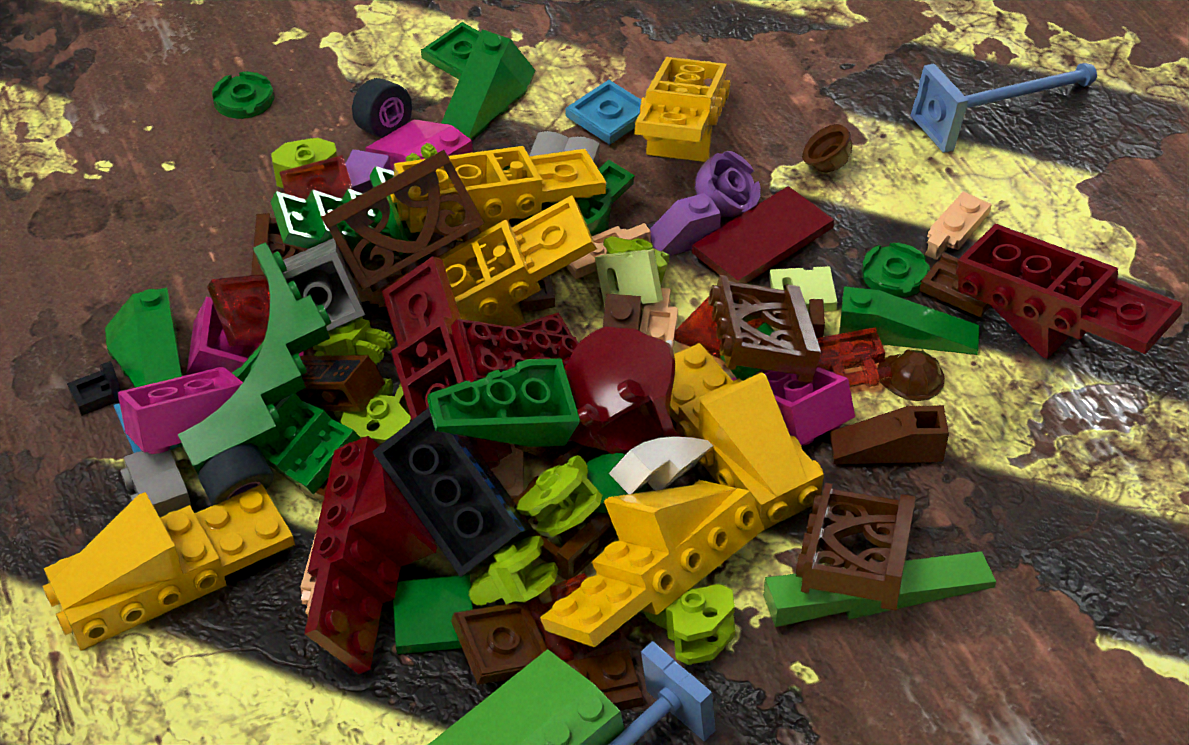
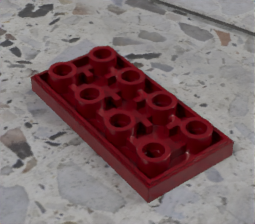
M787 186L692 245V254L719 275H726L728 281L746 284L831 230L834 226V219Z
M456 319L450 326L465 379L469 382L485 378L488 373L498 369L502 372L514 368L516 363L527 359H562L565 367L578 345L576 337L478 321Z

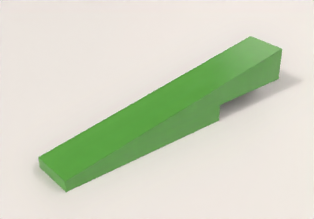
M982 552L906 560L897 609L994 588L996 580ZM796 574L765 577L763 597L775 627L846 612L850 620L890 611L889 609L880 608L881 601L815 589H810L809 593L801 592L803 578L796 577Z

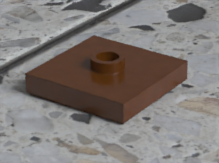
M516 602L453 614L452 625L477 685L511 679L548 649L527 602Z

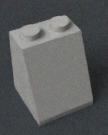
M334 238L283 260L288 270L282 273L286 282L294 281L302 298L310 295L316 306L323 304L332 323L326 326L327 331L365 315L350 267Z

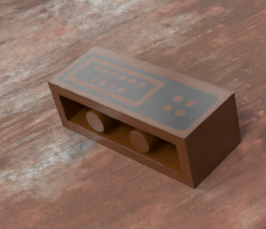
M369 355L300 356L307 371L306 374L302 375L306 388L295 394L302 401L324 411L362 412L385 384V381Z

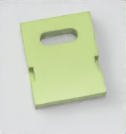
M654 249L604 254L595 257L604 307L606 294L641 296L643 304L657 303L663 300ZM613 269L616 272L619 291L616 289Z
M830 266L813 267V270H804L803 268L770 269L769 280L771 288L784 290L783 286L786 284L800 286L807 310L809 308V299H823L824 311L837 310V298Z

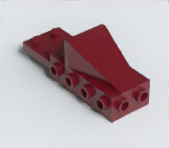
M996 223L958 259L956 269L958 292L989 304L1035 351L1046 359L1069 336L1080 340L1087 332L1146 354L1182 314V302L1119 280L1117 267Z
M434 256L382 291L398 346L391 350L412 420L429 407L427 397L430 393L466 381L450 327L456 319H461L443 260ZM468 436L490 469L497 467L501 459L513 453L510 443Z
M369 436L352 443H347L343 447L334 450L307 571L316 579L304 633L358 674L371 669L382 605L395 599L400 567L433 555L437 550L433 537L372 451L380 445Z

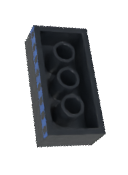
M429 407L372 451L460 577L476 573L494 558V553L507 545L514 544L533 529L525 516L517 510V505L468 436L435 431Z

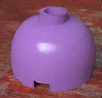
M726 151L723 154L718 152L706 160L699 169L695 179L696 194L704 193L711 197L719 209L721 217L734 218L756 206L760 199L761 187L759 181L754 183L751 173L754 172L752 166L742 156L732 151Z

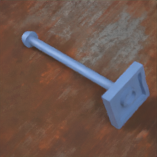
M1082 63L1076 67L1075 71L964 96L935 64L925 65L911 117L940 150L946 153L955 149L966 108L1073 83L1088 86L1096 80L1097 71L1094 65Z
M652 641L641 651L646 690L656 701L609 745H634L669 711L700 739L705 741L716 731L712 692Z

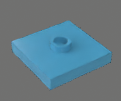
M607 80L566 107L565 113L567 118L610 145L635 128V122L640 114L641 99L614 82Z

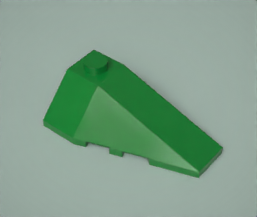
M147 289L143 292L132 294L105 327L108 354L118 362L122 373L130 378L134 388L182 377L176 324L168 289Z

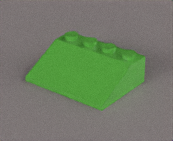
M547 649L428 745H609L625 728L620 710L596 685Z

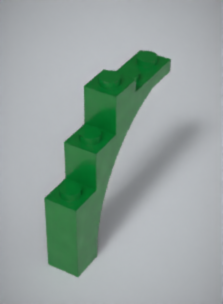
M266 242L253 248L257 261L269 283L270 291L268 327L258 358L245 381L230 399L202 422L178 434L198 475L206 462L226 449L243 444H255L260 449L281 438L276 426L282 424V421L273 403L306 388L302 375L306 374L307 371L299 353L330 339L326 326L332 323L323 304L316 306L310 295L302 298L295 282H286L282 274L288 271L278 251L273 254L271 253Z

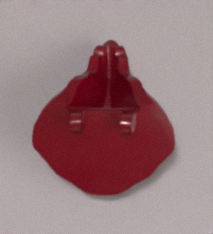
M602 327L590 333L578 343L564 367L580 419V423L571 435L570 440L585 447L607 451L610 454H627L632 448L650 440L674 436L681 437L672 425L669 411L675 375V357L672 349V340L665 342L634 328Z

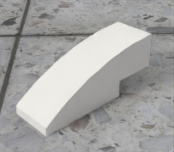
M674 436L657 438L632 448L609 474L628 494L635 493L647 483L654 490H662L692 469L713 445L708 440L693 437Z

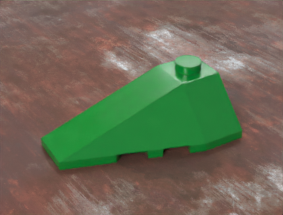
M482 29L471 50L441 124L452 125L473 141L489 126L491 120L498 114L502 115L506 112L508 105L516 98L519 100L525 95L535 75V69L511 39Z
M844 287L838 340L977 355L979 325L880 290Z
M527 359L516 363L514 368L502 372L498 369L488 373L485 378L474 382L464 381L432 392L427 397L435 431L528 447L565 446L580 423L562 359Z

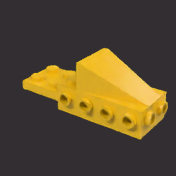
M673 57L665 58L647 89L646 96L642 97L640 114L635 122L634 134L643 135V138L647 140L646 155L706 162L709 159L712 125H717L718 116H721L722 107H725V102L730 92V80H725L727 64ZM705 79L713 80L710 87L705 84Z
M524 146L448 156L484 221V224L479 226L481 232L504 220H507L509 223L511 218L524 219L536 215L542 211V203L560 202L571 195L574 198H590L593 195L606 194V181L586 149L529 156ZM425 159L394 163V176ZM510 165L509 169L503 170L506 166ZM442 166L437 169L440 196L458 194L444 167ZM412 186L409 189L408 195L411 200L422 201L428 199V193L420 196V187ZM394 193L391 194L392 202L397 203L400 220L406 221L411 233L421 232L428 206L423 208L409 207L400 202ZM454 201L440 203V210L449 209L455 213L446 217L445 221L448 226L455 227L464 221L465 210L462 205ZM435 227L434 233L446 236V234H443Z
M571 195L514 227H511L507 220H504L437 258L443 260L461 319L516 327L525 324L518 302L541 291L538 283L539 280L597 250L579 205ZM402 275L399 278L391 281L386 286L389 287L405 275Z
M700 343L674 354L675 375L669 406L670 416L676 422V430L681 437L704 439L713 445L699 461L715 481L721 485L751 491L752 496L756 500L757 511L764 530L813 506L815 494L821 495L823 470L817 461L811 460L802 450L797 438L790 436L767 376L761 372L744 381L740 378L733 381Z
M698 480L690 486L612 496L604 500L619 541L606 546L604 552L592 560L596 575L585 579L581 587L569 596L556 601L552 609L540 617L545 631L595 647L641 610L658 615L764 530L757 511V503L751 491Z
M262 484L197 513H194L189 505L177 511H172L161 518L158 516L146 492L137 495L80 553L45 567L44 571L49 583L42 587L51 607L59 605L61 612L56 613V617L64 635L72 633L80 651L227 586L224 576L295 545L291 531Z

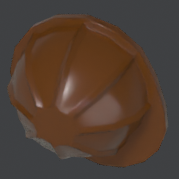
M839 124L822 128L808 140L803 150L802 159L807 165H811L824 173L839 170L848 162V158L852 153L851 133L846 127Z
M906 350L903 354L890 355L882 359L877 368L879 382L889 391L906 400H929L937 396L944 386L945 376L939 361L924 352V350Z

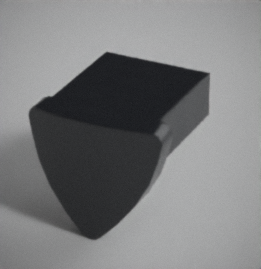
M111 361L101 364L100 371L67 383L69 392L81 416L108 405L120 403L118 392L121 390Z

